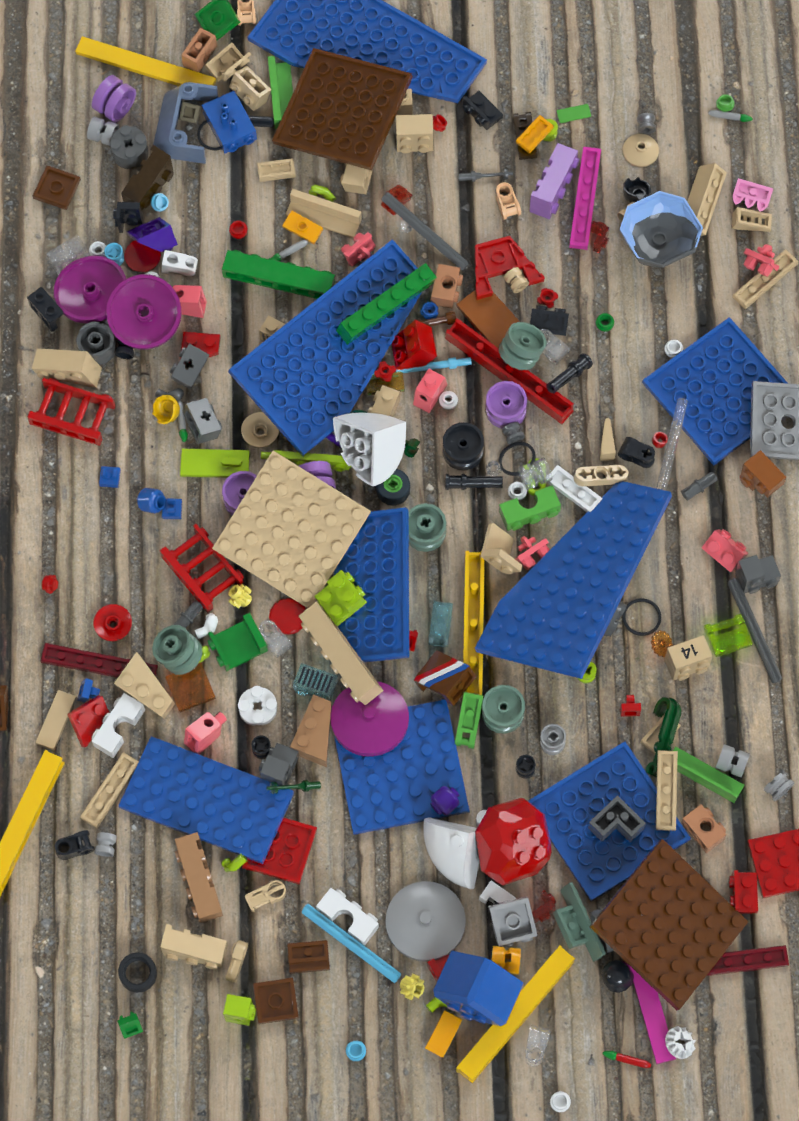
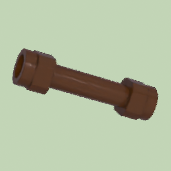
M450 311L446 312L445 316L423 321L420 319L416 320L428 326L443 323L451 325L455 323L456 314Z

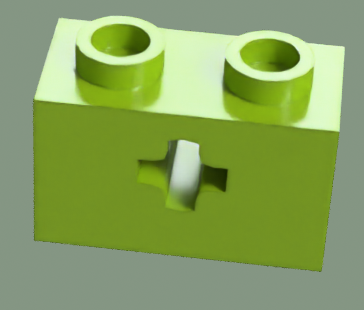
M227 994L223 1015L226 1022L250 1026V1021L255 1019L256 1009L251 998Z

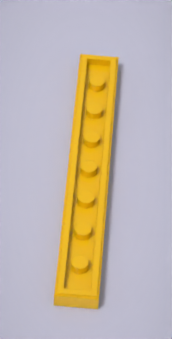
M83 36L75 51L77 55L176 86L186 82L213 86L216 83L215 77Z

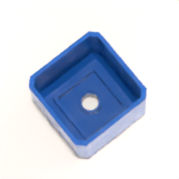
M451 951L433 992L437 999L448 1005L449 1009L460 1013V1016L466 1020H476L482 1024L488 1023L503 1026L508 1021L524 983L492 960Z

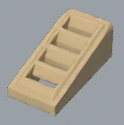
M737 207L732 214V229L771 231L772 214Z
M606 418L604 422L600 461L615 459L616 451L609 418Z

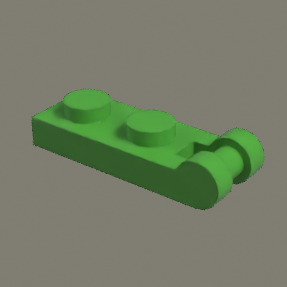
M464 692L455 739L456 746L466 745L468 748L474 749L484 695ZM463 732L471 733L470 738L462 737Z

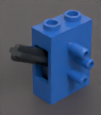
M235 91L202 105L203 115L224 154L234 152L239 147L250 145L257 140V133L254 127H273L274 125L273 117L248 116Z

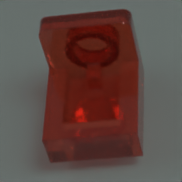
M400 184L387 191L403 205L409 202L413 196ZM382 201L381 206L385 208L388 212H390L392 215H396V213Z
M592 221L590 231L597 234L593 251L600 253L602 248L607 247L610 239L608 238L610 227L603 222Z
M545 890L541 892V898L545 904L532 911L534 923L539 920L541 923L551 917L550 913L555 911L556 900L551 893L547 894Z

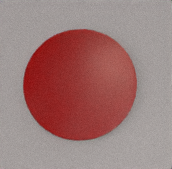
M135 240L127 246L124 258L126 264L132 270L147 272L158 265L161 259V252Z
M283 598L272 606L269 613L270 623L279 633L295 634L303 628L299 615L306 608L292 598Z

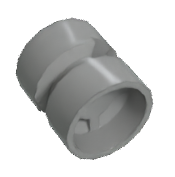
M93 117L88 127L87 139L96 142L101 140L102 144L110 146L111 137L119 130V124L110 121L105 123L104 119Z
M549 724L541 731V749L548 755L561 753L565 747V730L558 724Z
M724 744L716 768L725 772L730 770L731 774L742 778L750 753L742 750L736 752L734 747ZM733 757L738 759L737 765L731 764Z

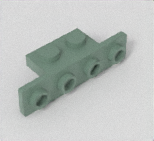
M570 882L561 889L567 907L555 910L553 915L568 948L571 949L585 944L594 962L605 955L604 947L597 934L589 927L592 923L587 910L583 906L573 882Z

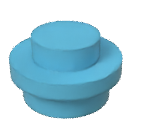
M156 193L152 196L151 206L155 211L161 212L168 207L169 201L164 194Z
M352 1041L346 1047V1055L352 1061H360L366 1055V1047L360 1041Z

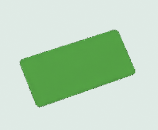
M588 104L557 110L560 123L591 117Z

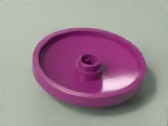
M102 256L83 257L67 265L58 275L54 285V298L58 306L63 310V315L70 320L86 324L100 322L107 319V303L111 293L122 281L126 280V276L122 268L109 258Z
M143 274L127 278L113 290L107 303L106 315L111 331L122 343L135 349L147 350L159 347L173 337L181 322L182 307L177 293L170 284L159 277Z
M378 682L384 691L367 705H364L361 701L356 702L350 695L352 690L349 687L343 690L336 698L331 709V727L335 738L346 750L361 756H378L391 751L403 740L409 725L408 707L401 694L388 684Z

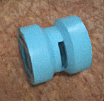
M118 243L108 244L104 250L106 258L113 260L121 266L125 259L121 245Z

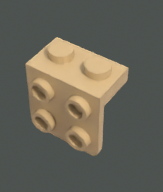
M230 43L204 66L216 78L217 82L222 79L225 82L237 72L235 68L239 70L250 61L248 57L252 54L249 51L243 56L236 46Z
M490 523L480 557L505 574L521 572L522 564L510 556L513 537L496 524Z

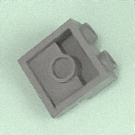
M527 896L488 906L498 946L510 947L514 945V942H529L533 940V937L537 936Z

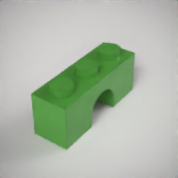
M553 485L535 491L534 499L536 505L533 508H523L517 498L499 504V513L507 531L511 529L515 531L522 528L525 524H535L542 518H552L558 515L561 510V504Z

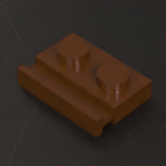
M327 940L287 944L290 974L330 970Z

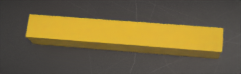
M465 551L463 663L469 665L477 676L465 692L482 695L483 654L477 653L475 647L483 633L484 559L480 557V552Z
M47 750L44 751L0 842V897L65 764L62 761V757L54 755Z
M559 945L521 990L507 1023L503 1026L492 1025L456 1067V1072L473 1083L573 965L575 958Z

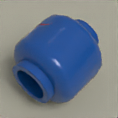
M148 487L140 491L137 497V504L141 511L155 514L164 508L166 499L161 490Z

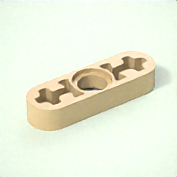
M622 465L580 467L575 472L574 482L579 486L614 485L622 481L625 482L629 472ZM596 473H603L606 478L601 479L597 477Z

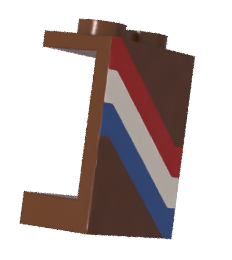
M436 650L413 680L421 691L424 692L428 688L442 695L448 704L454 706L477 676L469 665Z

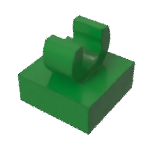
M132 1011L130 1016L123 1018L121 1015L119 1020H117L124 1039L143 1032L137 1014H134Z

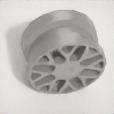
M783 771L782 774L779 773L773 778L774 780L766 785L764 791L771 794L773 801H777L795 783L788 779L787 774Z

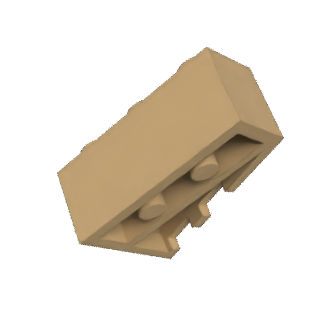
M37 349L32 370L42 379L54 378L58 381L97 388L102 367L87 351Z
M136 652L114 684L165 719L176 703L139 653Z
M166 924L161 943V950L166 959L171 961L182 959L186 960V963L190 965L205 964L206 968L217 970V967H223L228 947L226 940L205 934H192L187 929L183 931L173 930L172 925Z

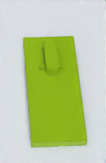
M182 449L180 476L228 478L233 473L249 471L250 450Z

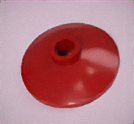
M110 604L98 610L94 617L93 626L100 638L106 641H118L126 637L130 632L132 618L128 610L123 606ZM113 622L117 623V626L114 628L110 627V624Z

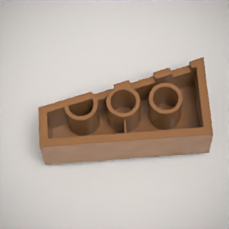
M198 832L175 839L178 849L174 851L178 863L182 862L183 869L180 870L183 881L187 880L189 885L185 889L189 900L193 899L195 906L191 907L194 918H199L200 923L223 916Z

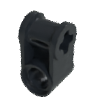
M626 437L618 452V456L643 468H650L655 461V450L653 447L639 442L632 437Z
M80 831L74 835L57 840L55 851L58 858L68 860L93 852L95 848L91 846L89 831ZM66 845L69 847L66 853L59 851L62 846Z

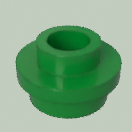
M607 313L599 315L596 319L597 328L604 332L610 331L614 327V318ZM606 321L608 325H603L602 322Z

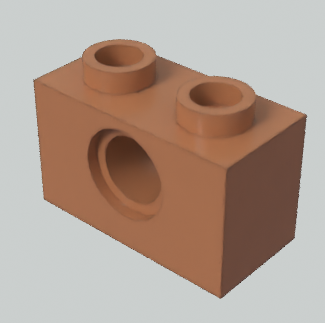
M200 28L181 55L183 66L192 71L200 72L217 47L216 36Z
M438 264L437 278L434 282L431 302L437 306L453 309L454 302L457 303L459 299L457 288L462 285L463 275H460L459 267ZM444 285H450V286H452V287H451V288H444L443 286H444Z
M701 804L682 819L681 824L707 854L724 841L727 834L725 833L726 829L724 826L712 818L714 816L710 809L704 808ZM707 824L711 830L703 831L700 825Z

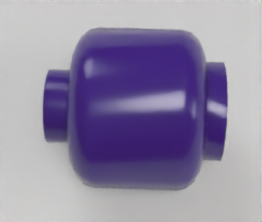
M442 786L431 796L432 802L430 805L437 814L448 815L459 806L458 797L460 795L453 787L449 789L446 786Z

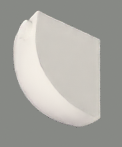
M350 413L333 418L336 442H340L343 450L341 455L348 467L352 466L357 472L356 476L371 486H376L386 481L394 473L402 459L406 440V422L376 413Z
M430 817L425 818L424 841L427 852L436 868L453 883L468 889H474L479 865L475 834L477 828Z

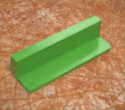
M268 56L275 129H277L293 95L291 67L286 62L276 63L275 56Z
M675 746L673 751H678L677 772L735 803L744 788V784Z

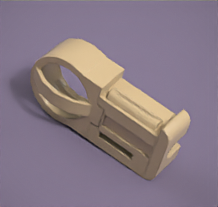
M274 880L246 894L245 899L251 912H255L254 909L269 902L273 904L283 900L286 896V888L281 881ZM273 885H279V886H277V887H275V888L269 890ZM284 889L280 897L274 898L270 896L272 893Z
M238 940L233 945L231 951L232 960L225 977L226 980L234 983L237 982L247 952V942Z

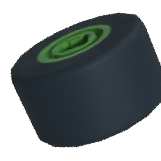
M396 469L386 481L376 485L378 498L383 503L392 506L406 501L410 495V481L405 472Z

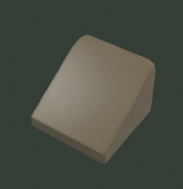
M183 102L179 120L197 124L202 105Z

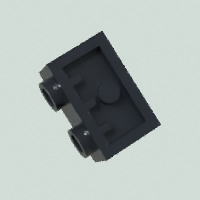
M477 91L470 98L467 96L463 98L462 107L468 115L471 114L480 127L483 126L488 130L503 118V114L480 91Z
M117 202V208L113 210V219H115V227H118L119 233H123L124 223L131 226L143 223L140 203Z
M40 287L27 296L28 303L31 309L53 332L58 328L56 321L64 312L45 289Z
M536 305V309L532 308L530 324L537 327L542 333L566 336L569 313H566V309L555 308V311H549L547 306Z

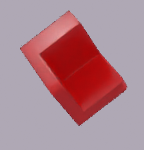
M448 954L437 960L433 958L427 962V967L436 982L449 957Z

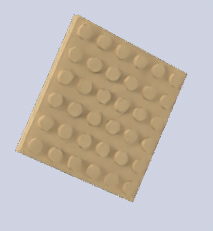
M272 451L212 549L309 608L317 600L314 596L323 590L371 511L285 457Z

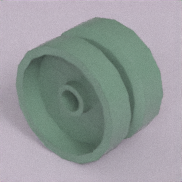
M526 322L513 323L506 332L499 345V353L505 363L519 370H529L538 362L540 355L546 348L547 341L545 335L534 325Z
M424 503L416 505L409 510V544L411 547L418 551L429 552L442 545L446 537L447 522L440 508L433 504Z
M171 625L164 628L158 633L152 646L153 656L156 660L175 675H183L193 670L201 660L203 652L202 645L198 639L180 625Z
M498 685L491 688L485 694L482 703V718L485 725L496 733L507 734L515 731L524 719L525 701L522 694L516 688L509 685Z

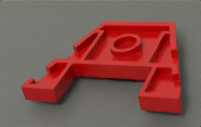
M511 236L475 245L476 300L493 295L488 278L506 274L516 267L523 271L525 278L529 282L528 286L544 282V275L539 273L534 263L526 258L522 249Z

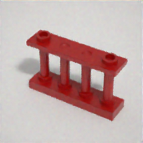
M43 378L42 383L47 390L39 410L36 412L29 411L27 416L29 424L100 446L103 439L98 429L106 409H115L114 399L106 394L99 395L60 383L54 378ZM54 391L65 394L57 415L54 417L47 416L45 413ZM71 398L81 399L82 402L74 422L64 421L63 418ZM91 402L100 406L92 426L88 429L80 424L88 404Z
M195 524L193 525L194 536L174 551H169L166 546L159 551L165 563L193 597L202 604L203 609L209 613L213 610V599L235 582L239 586L243 584L244 576L238 569L234 570L222 554L212 549L214 544L209 540L207 531ZM201 540L207 549L188 563L181 565L177 561L179 559L178 556ZM213 554L219 562L197 579H192L189 575L190 570ZM224 568L230 577L209 593H204L201 590V585Z

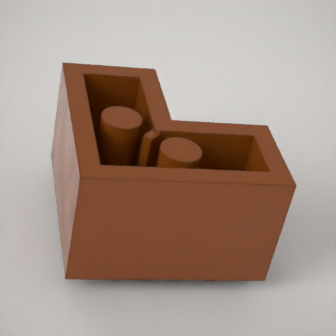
M761 450L743 464L740 481L746 488L749 487L752 491L757 489L760 494H764L767 498L784 485L786 476Z

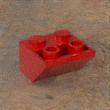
M414 320L394 337L395 339L391 344L397 370L423 367L437 357L432 327L417 320Z

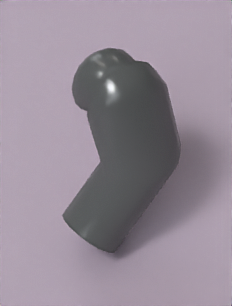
M177 388L167 393L158 389L155 397L171 395L179 401L184 396V391L181 388Z

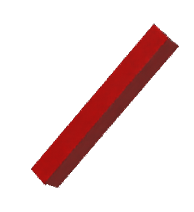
M458 318L453 326L446 330L445 339L500 380L519 384L525 390L527 399L560 424H563L574 412V403L559 392L550 393L546 388L547 384L529 370H519L505 363L500 356L499 348Z

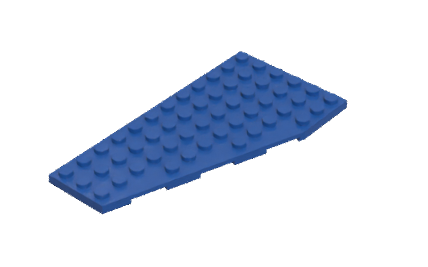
M275 0L248 35V41L294 67L304 69L313 48L412 73L413 78L408 89H412V93L458 103L487 64V59L382 0Z
M393 239L228 370V373L302 456L334 432V417L351 412L395 339L394 337L398 334L421 295L420 293L348 345L337 333L336 329L341 322L418 269Z
M624 481L615 483L602 497L598 505L591 512L588 511L498 602L475 647L476 652L582 679L672 497L671 492Z

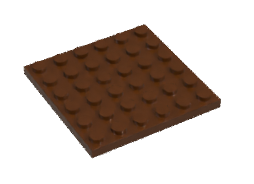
M313 48L272 139L273 144L372 171L413 78L412 73Z
M661 839L589 927L677 1011L682 1008L748 921L738 911H735V908L667 842Z

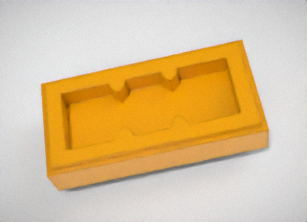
M539 115L517 138L516 143L530 154L550 133L554 126Z
M292 210L282 225L286 230L304 240H308L312 244L316 243L324 230L323 227Z

